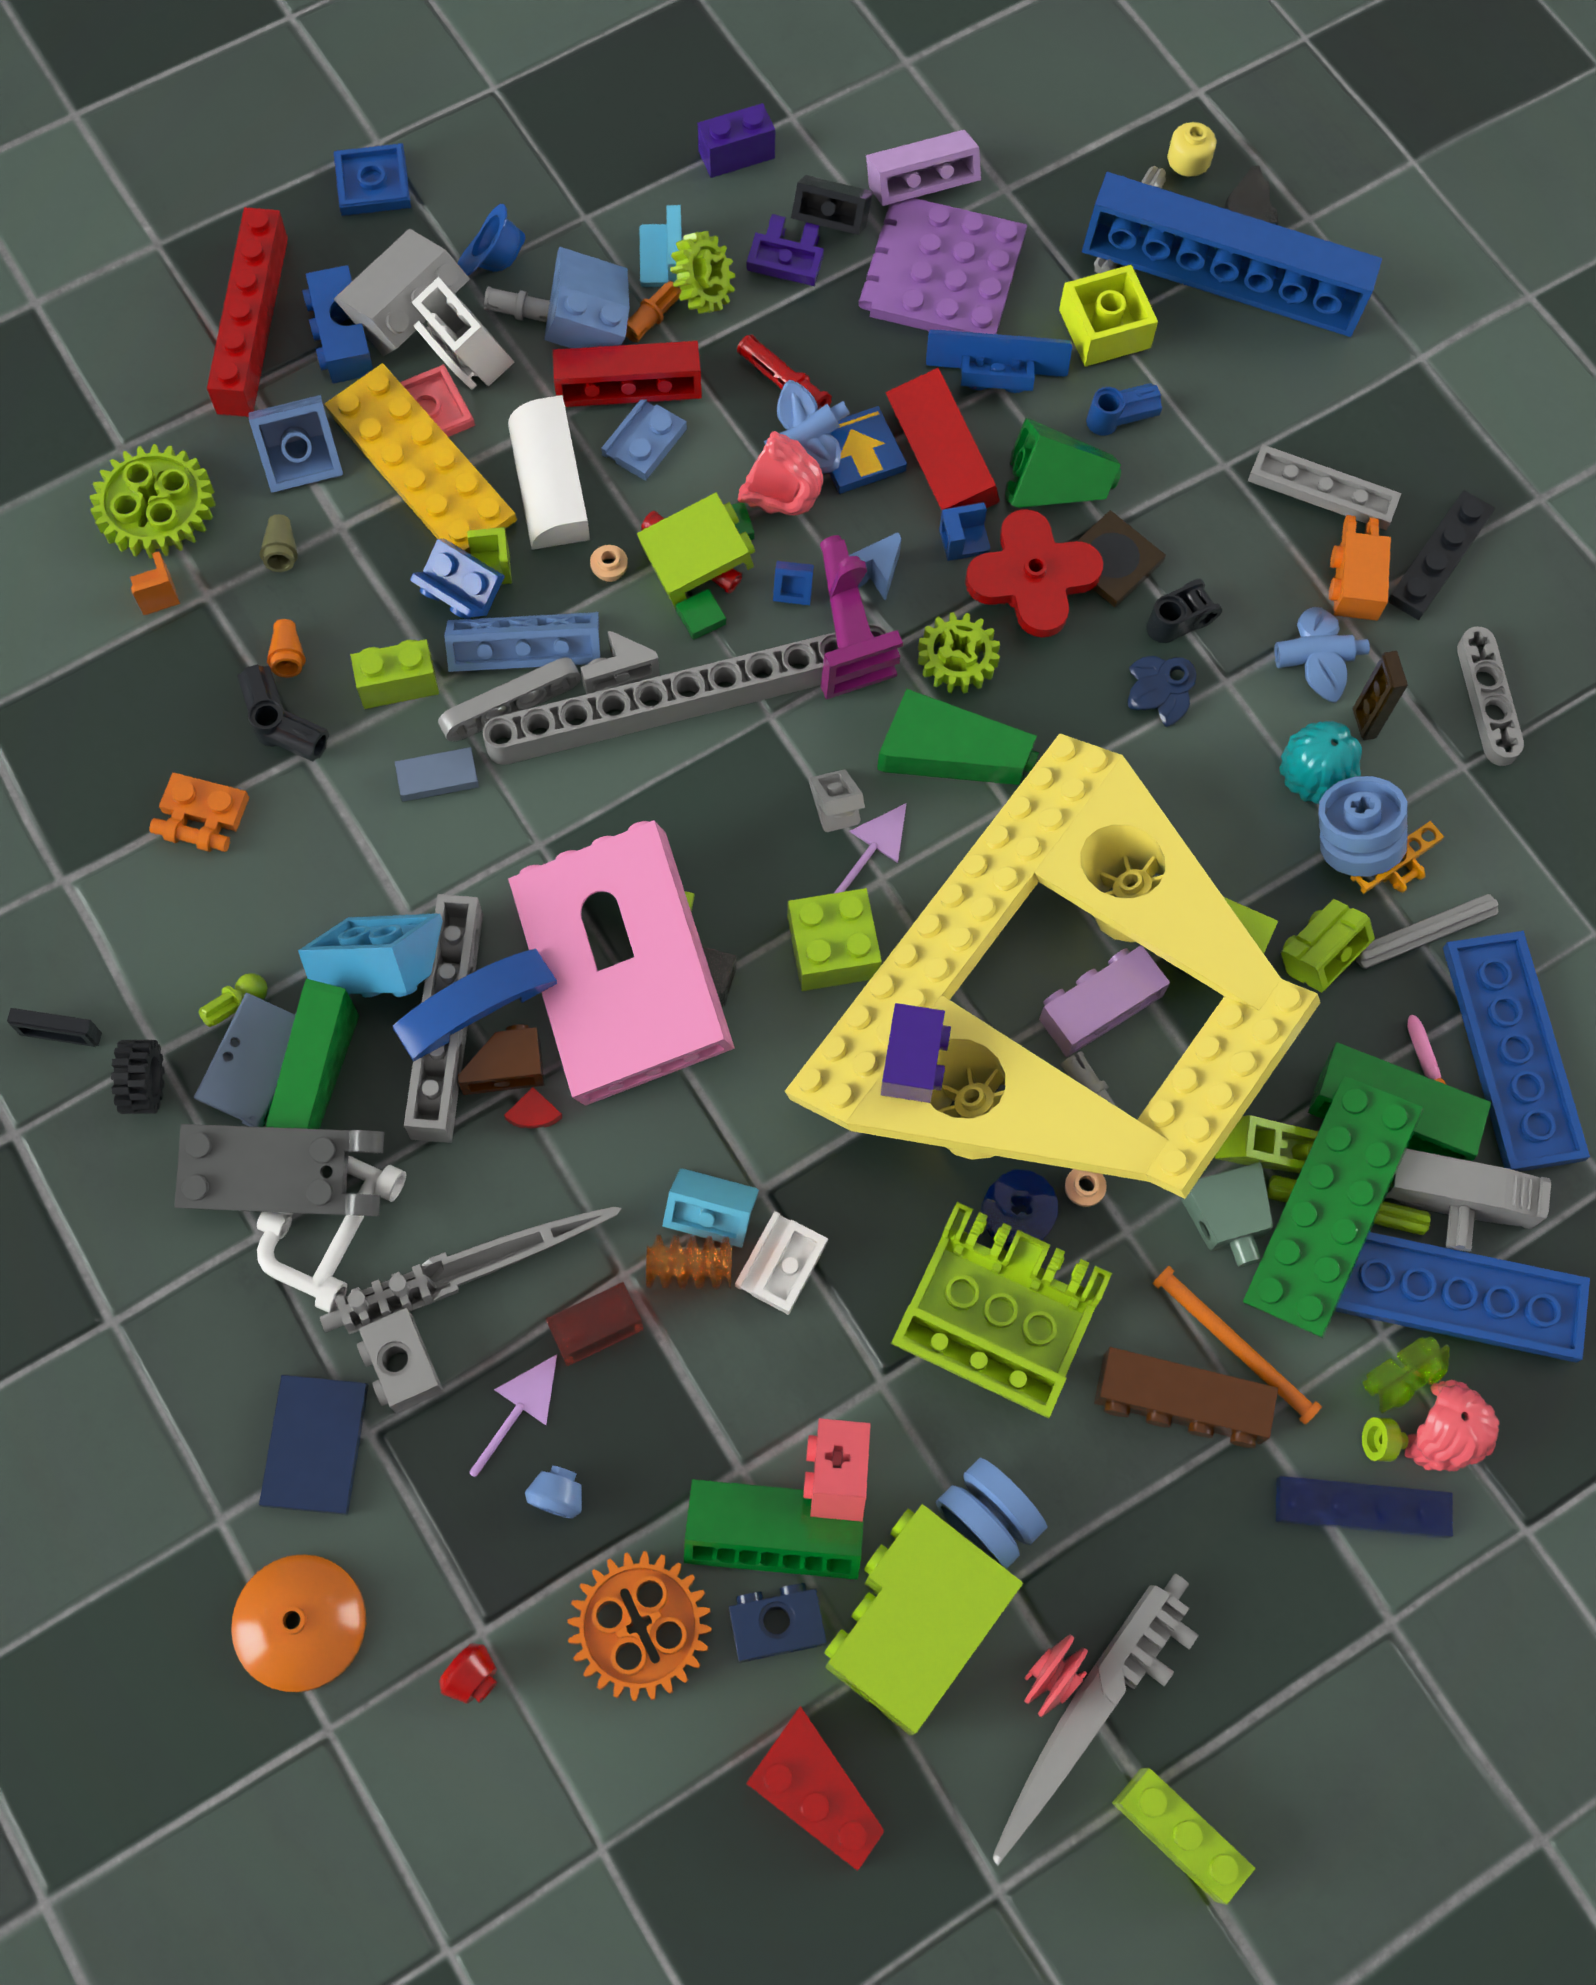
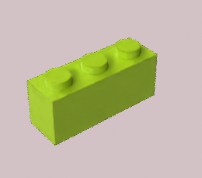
M1140 1768L1112 1802L1116 1808L1217 1903L1227 1905L1256 1869L1150 1768Z

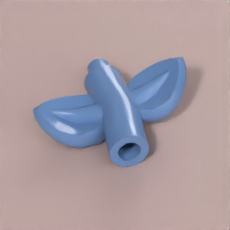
M792 380L787 381L781 390L777 404L778 419L787 430L779 434H784L790 439L797 440L807 453L818 462L823 474L836 470L841 460V449L837 439L831 436L830 433L840 427L838 421L850 415V412L843 401L832 408L826 404L818 409L815 398L804 386Z
M1312 607L1304 611L1298 619L1297 627L1301 638L1275 643V662L1277 668L1305 664V679L1309 686L1327 701L1336 703L1343 694L1347 682L1345 662L1354 661L1356 655L1369 654V640H1355L1353 635H1337L1340 629L1337 618L1321 607Z

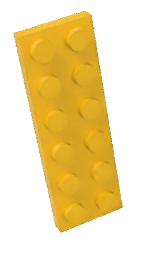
M383 363L324 403L330 416L437 539H446L471 554L467 536L468 531L502 527L506 529L517 521L515 512Z

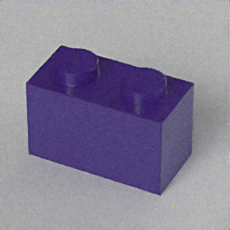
M763 103L698 122V150L710 178L775 159V127Z
M895 1003L882 1079V1096L931 1103L933 1090L941 1091L945 1066L937 1064L939 1050H948L951 1026L943 1025L944 1010Z

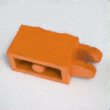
M1346 515L1343 523L1342 541L1340 546L1335 545L1333 547L1330 562L1331 568H1336V576L1332 578L1329 588V600L1334 601L1333 615L1378 621L1388 603L1391 537L1379 536V519L1377 518L1368 519L1365 534L1356 533V516Z

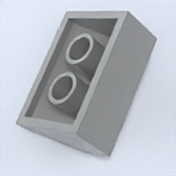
M408 229L345 287L334 300L355 324L362 323L365 336L385 356L397 349L416 331V328L413 326L418 321L422 324L427 321L412 304V301L435 279L439 277L455 294L470 278L444 248L412 229Z

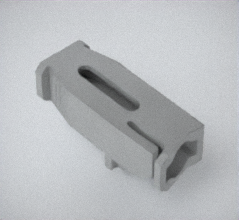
M1406 1149L1385 1198H1392L1412 1208L1448 1214L1446 1248L1470 1252L1472 1249L1474 1220L1522 1226L1528 1229L1534 1228L1545 1220L1549 1212L1550 1178H1540L1508 1168Z

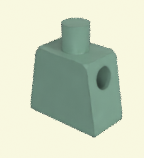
M1261 1162L1200 1178L1185 1199L1180 1197L1210 1251L1231 1246L1239 1268L1261 1261L1262 1258L1255 1239L1264 1237L1273 1227Z

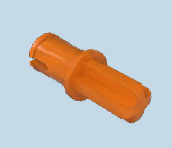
M673 281L665 283L650 299H643L637 311L628 318L626 337L632 342H639L656 323L660 324L664 320L663 314L679 299L681 289L674 287Z

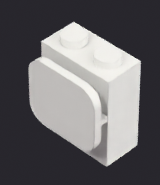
M439 277L412 301V304L428 321L427 328L420 321L413 326L446 365L471 390L477 386L471 378L472 376H478L489 387L515 362L476 316Z

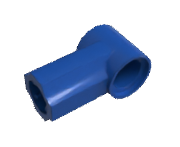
M1151 383L1120 391L1113 387L1100 388L1094 394L1086 418L1087 427L1093 433L1105 436L1112 434L1118 425L1158 416L1162 411L1161 393L1157 385H1152Z

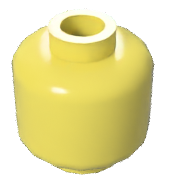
M1197 122L1185 123L1179 126L1172 135L1167 156L1171 168L1186 177L1199 176L1205 173L1211 165L1216 147V138L1213 131L1204 124Z

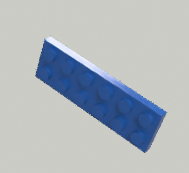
M1524 931L1447 942L1443 947L1484 1097L1485 1100L1491 1102L1489 1115L1504 1168L1520 1172L1586 1161L1590 1158Z
M1370 1232L1335 1312L1577 1363L1583 1360L1590 1278Z

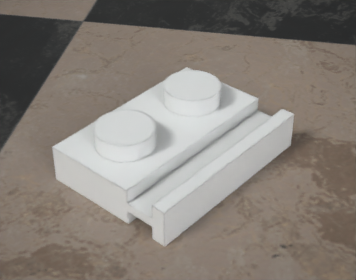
M774 1211L740 1273L735 1287L752 1294L753 1297L789 1315L827 1245L828 1238L793 1220L790 1221Z

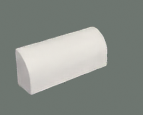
M563 395L527 402L513 411L508 420V427L531 549L590 540L588 520Z

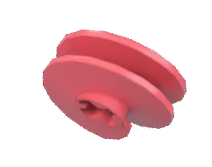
M1071 1634L1051 1649L1049 1648L1024 1677L1026 1681L1033 1677L1036 1678L1024 1700L1027 1705L1047 1690L1050 1692L1038 1712L1041 1718L1060 1703L1063 1704L1078 1688L1087 1674L1085 1671L1078 1675L1076 1674L1088 1652L1084 1647L1063 1661L1074 1641V1637Z

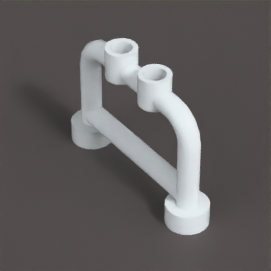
M348 1156L347 1173L364 1180L358 1194L381 1195V1198L393 1202L398 1197L406 1180L405 1171L392 1165L386 1166L382 1171ZM262 1212L257 1221V1229L264 1232L257 1248L258 1262L262 1270L272 1278L316 1297L315 1307L328 1313L338 1310L335 1298L342 1295L345 1297L347 1283L332 1276L364 1216H345L314 1276L311 1277L280 1263L274 1256V1250L279 1239H282L287 1234L291 1226L293 1213Z

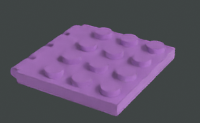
M916 198L889 204L884 225L875 248L876 253L873 255L866 277L867 281L864 283L858 305L860 308L870 311V317L922 330L936 329L997 334L1025 238L1027 224Z

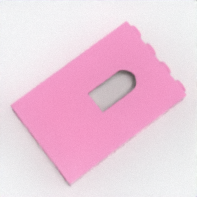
M655 820L651 822H637L631 825L626 832L616 836L600 837L594 840L591 846L578 851L569 850L562 852L556 856V860L543 865L527 866L520 871V874L508 878L529 950L537 949L557 980L556 985L541 993L572 1098L586 1106L735 1049L667 835ZM608 892L618 902L634 957L598 971L581 911L584 902L592 894Z

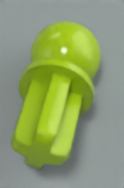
M244 974L237 980L235 989L228 985L222 988V995L201 1007L198 1011L200 1018L206 1026H216L236 1013L245 993L264 1000L268 992L267 983L258 974Z

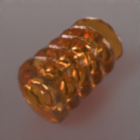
M656 1235L653 1245H647L646 1287L652 1288L656 1276H659L663 1288L668 1289L673 1277H676L680 1289H685L689 1278L693 1277L696 1288L702 1289L706 1278L710 1277L714 1290L720 1288L723 1278H727L731 1289L732 1245L729 1237L724 1236L720 1247L716 1248L712 1236H707L701 1248L698 1246L695 1235H690L686 1247H682L678 1235H673L669 1247H665L661 1235Z

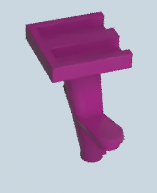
M839 535L830 536L820 543L838 649L824 653L821 688L826 700L897 677L894 665L900 663L901 657L897 648L903 647L898 630L877 637L872 635L858 589V585L867 573L866 562L860 560L858 556L849 557L845 540H842Z

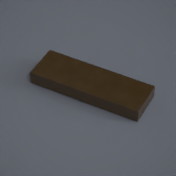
M1397 651L1383 653L1353 706V712L1363 741L1377 738L1408 686Z

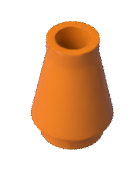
M280 619L273 624V635L267 656V664L271 667L272 672L279 677H294L301 673L302 667L306 663V658L297 634L295 622L289 619Z

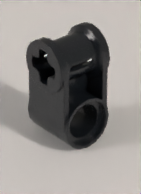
M1195 579L1185 584L1182 588L1157 599L1147 622V632L1153 640L1159 643H1169L1191 631L1211 624L1220 616L1223 609L1218 603L1214 604L1206 593L1203 580Z

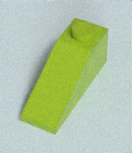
M1251 1115L1242 1116L1215 1155V1159L1246 1166L1261 1162L1262 1168L1300 1173L1319 1131Z

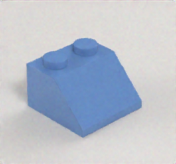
M321 395L249 412L250 426L271 493L343 475Z

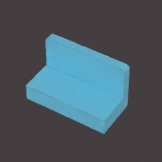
M666 205L667 224H643L639 227L640 285L642 287H662L668 281L674 282L677 280V274L672 273L670 267L676 266V261L671 257V254L679 251L676 242L682 240L681 205Z
M681 1168L669 1191L662 1227L742 1248L759 1190L751 1186Z

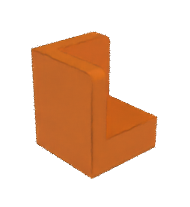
M160 551L152 553L156 569L130 577L133 585L131 586L133 596L143 615L180 604L170 572Z

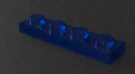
M1280 1476L1277 1478L1276 1522L1450 1538L1453 1537V1493Z

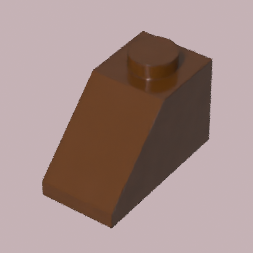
M525 1024L508 1026L505 1031L495 1032L459 1073L458 1083L463 1095L545 1086L541 1042L537 1027L530 1028Z

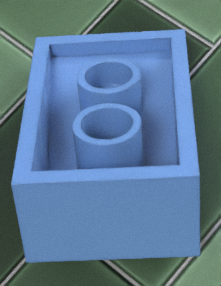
M559 247L544 340L569 348L622 345L626 336L630 308L627 268Z

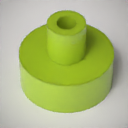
M1370 1418L1363 1428V1450L1372 1461H1394L1400 1454L1401 1449L1404 1450L1408 1446L1407 1434L1401 1432L1397 1422L1391 1418Z

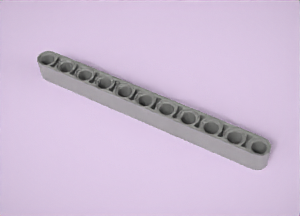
M869 624L870 631L874 637L887 633L886 629L882 626ZM836 633L492 718L483 728V739L487 754L497 764H511L820 686L824 653L838 649ZM800 663L805 665L806 667L803 669H795L791 667V665ZM757 673H767L770 676L758 678L754 675ZM721 682H730L733 684L732 686L727 688L718 686V684ZM685 691H693L696 693V695L692 697L682 696L681 693ZM649 700H655L659 702V704L655 706L644 705V703ZM614 709L622 711L621 714L616 716L606 714ZM574 719L585 720L580 725L569 724ZM535 729H547V731L543 734H532V732ZM502 737L510 738V740L504 744L494 743L497 739Z

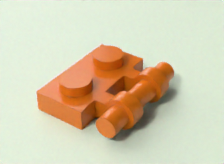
M172 772L159 804L162 813L171 815V818H168L167 821L153 818L149 831L150 833L163 836L165 841L178 843L181 840L196 844L197 849L211 852L213 849L226 852L230 845V837L220 835L221 828L237 831L249 796L244 790ZM188 820L205 824L201 829L186 826Z

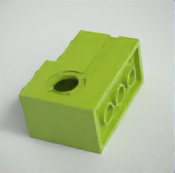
M923 1504L916 1513L909 1508L905 1511L890 1533L896 1540L889 1549L881 1544L865 1565L863 1570L869 1576L864 1585L876 1593L877 1596L875 1597L870 1592L867 1593L851 1616L857 1621V1624L849 1634L841 1629L824 1652L830 1658L825 1666L827 1670L868 1703L870 1702L880 1709L883 1715L909 1736L917 1733L1023 1584L1021 1580Z

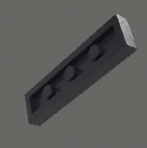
M1463 490L1393 590L1388 602L1415 619L1420 620L1496 508Z

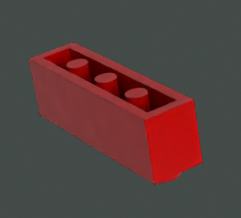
M698 341L553 349L556 396L563 395L565 407L638 403L644 399H647V402L702 399Z

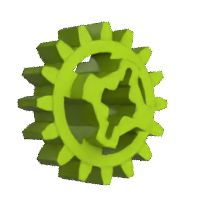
M708 231L684 235V240L676 242L679 251L671 254V257L676 261V266L670 267V271L677 274V280L674 281L673 285L681 289L680 300L688 299V309H697L698 314L722 310V305L729 304L730 302L727 294L735 290L730 284V279L735 278V273L729 271V266L733 263V260L731 258L727 259L725 255L726 245L718 246V236L710 237Z
M952 612L948 622H944L943 619L937 617L935 618L934 628L930 626L925 627L924 638H920L918 644V651H920L918 654V664L924 665V677L935 676L933 686L937 688L944 682L948 684L947 691L949 693H952L955 686H960L963 693H968L969 684L973 683L976 688L980 689L982 688L984 678L989 680L993 678L994 668L998 667L1000 655H998L1000 642L993 640L995 632L993 628L985 631L982 629L984 623L982 618L972 623L970 622L969 613H965L962 620H957L956 615ZM938 642H940L941 645L938 650V654L935 655L934 647ZM982 651L984 658L981 661V663L978 664L977 659L979 656V652Z

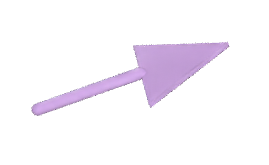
M906 803L850 830V833L870 846L834 893L845 892L876 850L898 863Z
M557 1355L494 1389L516 1406L470 1470L471 1476L475 1477L479 1474L523 1410L544 1425L547 1424Z

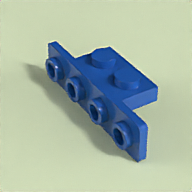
M931 329L928 333L926 365L961 368V386H968L974 390L997 388L1011 393L1033 391L1035 374L1064 377L1068 375L1072 341Z

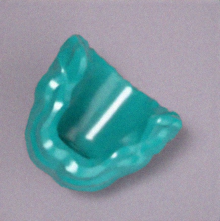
M1334 721L1310 723L1289 737L1288 745L1281 755L1282 763L1279 771L1285 777L1284 784L1292 793H1298L1304 802L1312 801L1315 804H1319L1327 789L1339 781L1361 776L1360 759L1362 747L1359 741L1351 736L1349 728L1344 724ZM1331 742L1336 743L1337 746H1333Z

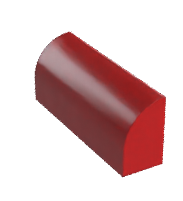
M939 367L885 392L941 510L978 503H985L986 508H989L1000 502L996 484Z

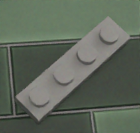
M1263 444L1248 479L1249 482L1341 515L1356 516V520L1367 523L1369 518L1379 519V528L1386 531L1392 521L1401 493Z

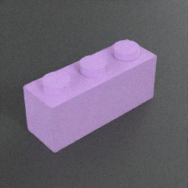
M965 130L866 155L869 188L882 206L981 180L979 146Z
M1142 945L1131 952L1127 948L1119 951L1108 961L1109 966L1099 972L1096 969L1089 970L1076 981L1077 986L1065 993L1063 989H1060L1045 999L1043 1002L1045 1006L1039 1020L1066 1057H1069L1164 996L1170 982Z

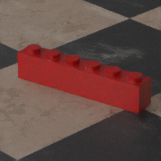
M244 207L207 384V391L216 414L249 417V412H253L255 408L288 241L280 210Z

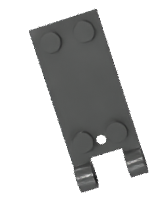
M181 1124L174 1208L379 1216L381 1195L346 1194L349 1152L383 1153L385 1132ZM326 1166H330L333 1170L329 1178L323 1176V1169Z

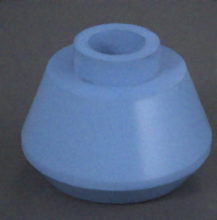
M552 1465L550 1473L545 1471L539 1473L526 1489L525 1496L527 1503L538 1509L573 1519L582 1511V1485L575 1482L576 1473Z

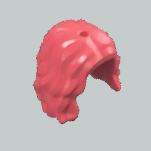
M773 431L770 433L763 451L746 476V483L739 489L738 502L747 503L751 508L760 507L768 514L777 512L793 516L804 514L813 507L816 498L821 493L823 484L822 470L814 457L809 455L797 440L790 439L784 434Z
M1448 1380L1434 1383L1430 1389L1432 1394L1437 1396L1435 1405L1429 1411L1425 1424L1418 1427L1417 1434L1407 1435L1409 1442L1405 1449V1457L1413 1458L1414 1462L1419 1466H1423L1425 1470H1447L1449 1472L1458 1471L1467 1465L1483 1461L1485 1456L1493 1453L1498 1438V1426L1500 1423L1495 1415V1410L1485 1402L1477 1391L1469 1389L1463 1382ZM1462 1413L1465 1415V1420L1461 1417Z

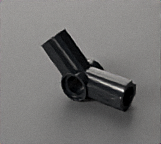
M253 665L246 667L241 674L237 675L248 709V719L258 740L262 744L270 747L279 746L312 762L322 756L329 738L328 730L283 710L270 666ZM268 720H276L270 726H262Z

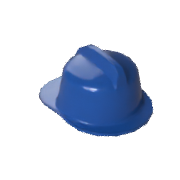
M504 204L497 205L490 212L479 233L459 258L457 264L467 276L478 267L493 272L501 271L511 266L515 261L526 235L507 218V207Z

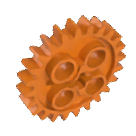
M643 1551L639 1564H634L629 1553H625L624 1566L619 1568L614 1561L608 1559V1574L604 1576L596 1569L592 1570L593 1577L597 1582L594 1587L583 1583L580 1584L579 1587L587 1595L585 1601L572 1600L571 1602L576 1609L581 1611L580 1617H573L567 1621L569 1625L579 1628V1633L570 1637L568 1642L570 1644L582 1645L583 1647L573 1658L576 1662L589 1660L590 1664L583 1673L586 1678L593 1676L597 1672L601 1674L597 1684L598 1689L602 1690L610 1682L614 1683L613 1697L615 1698L620 1697L625 1687L630 1688L631 1699L634 1702H637L641 1689H646L650 1699L656 1700V1686L662 1685L669 1694H672L673 1686L671 1679L676 1676L680 1681L688 1682L687 1675L683 1670L686 1665L697 1669L700 1668L701 1665L693 1657L694 1652H708L709 1647L699 1641V1635L712 1633V1627L700 1624V1619L711 1614L710 1608L697 1607L696 1604L705 1596L704 1590L690 1592L689 1588L693 1585L695 1576L692 1574L681 1580L679 1575L682 1565L679 1562L669 1571L665 1569V1555L661 1554L655 1565L650 1564L647 1551ZM654 1583L661 1587L663 1591L662 1599L654 1607H644L638 1600L639 1591L645 1584ZM623 1589L629 1591L643 1620L651 1618L652 1623L646 1628L659 1655L660 1660L658 1663L651 1661L641 1637L636 1632L629 1634L628 1629L634 1624L621 1597ZM607 1604H617L622 1609V1620L613 1628H604L599 1623V1612ZM666 1624H675L682 1631V1640L675 1648L666 1649L658 1644L657 1634L660 1628ZM629 1644L638 1646L642 1653L640 1664L635 1669H622L617 1661L620 1649Z

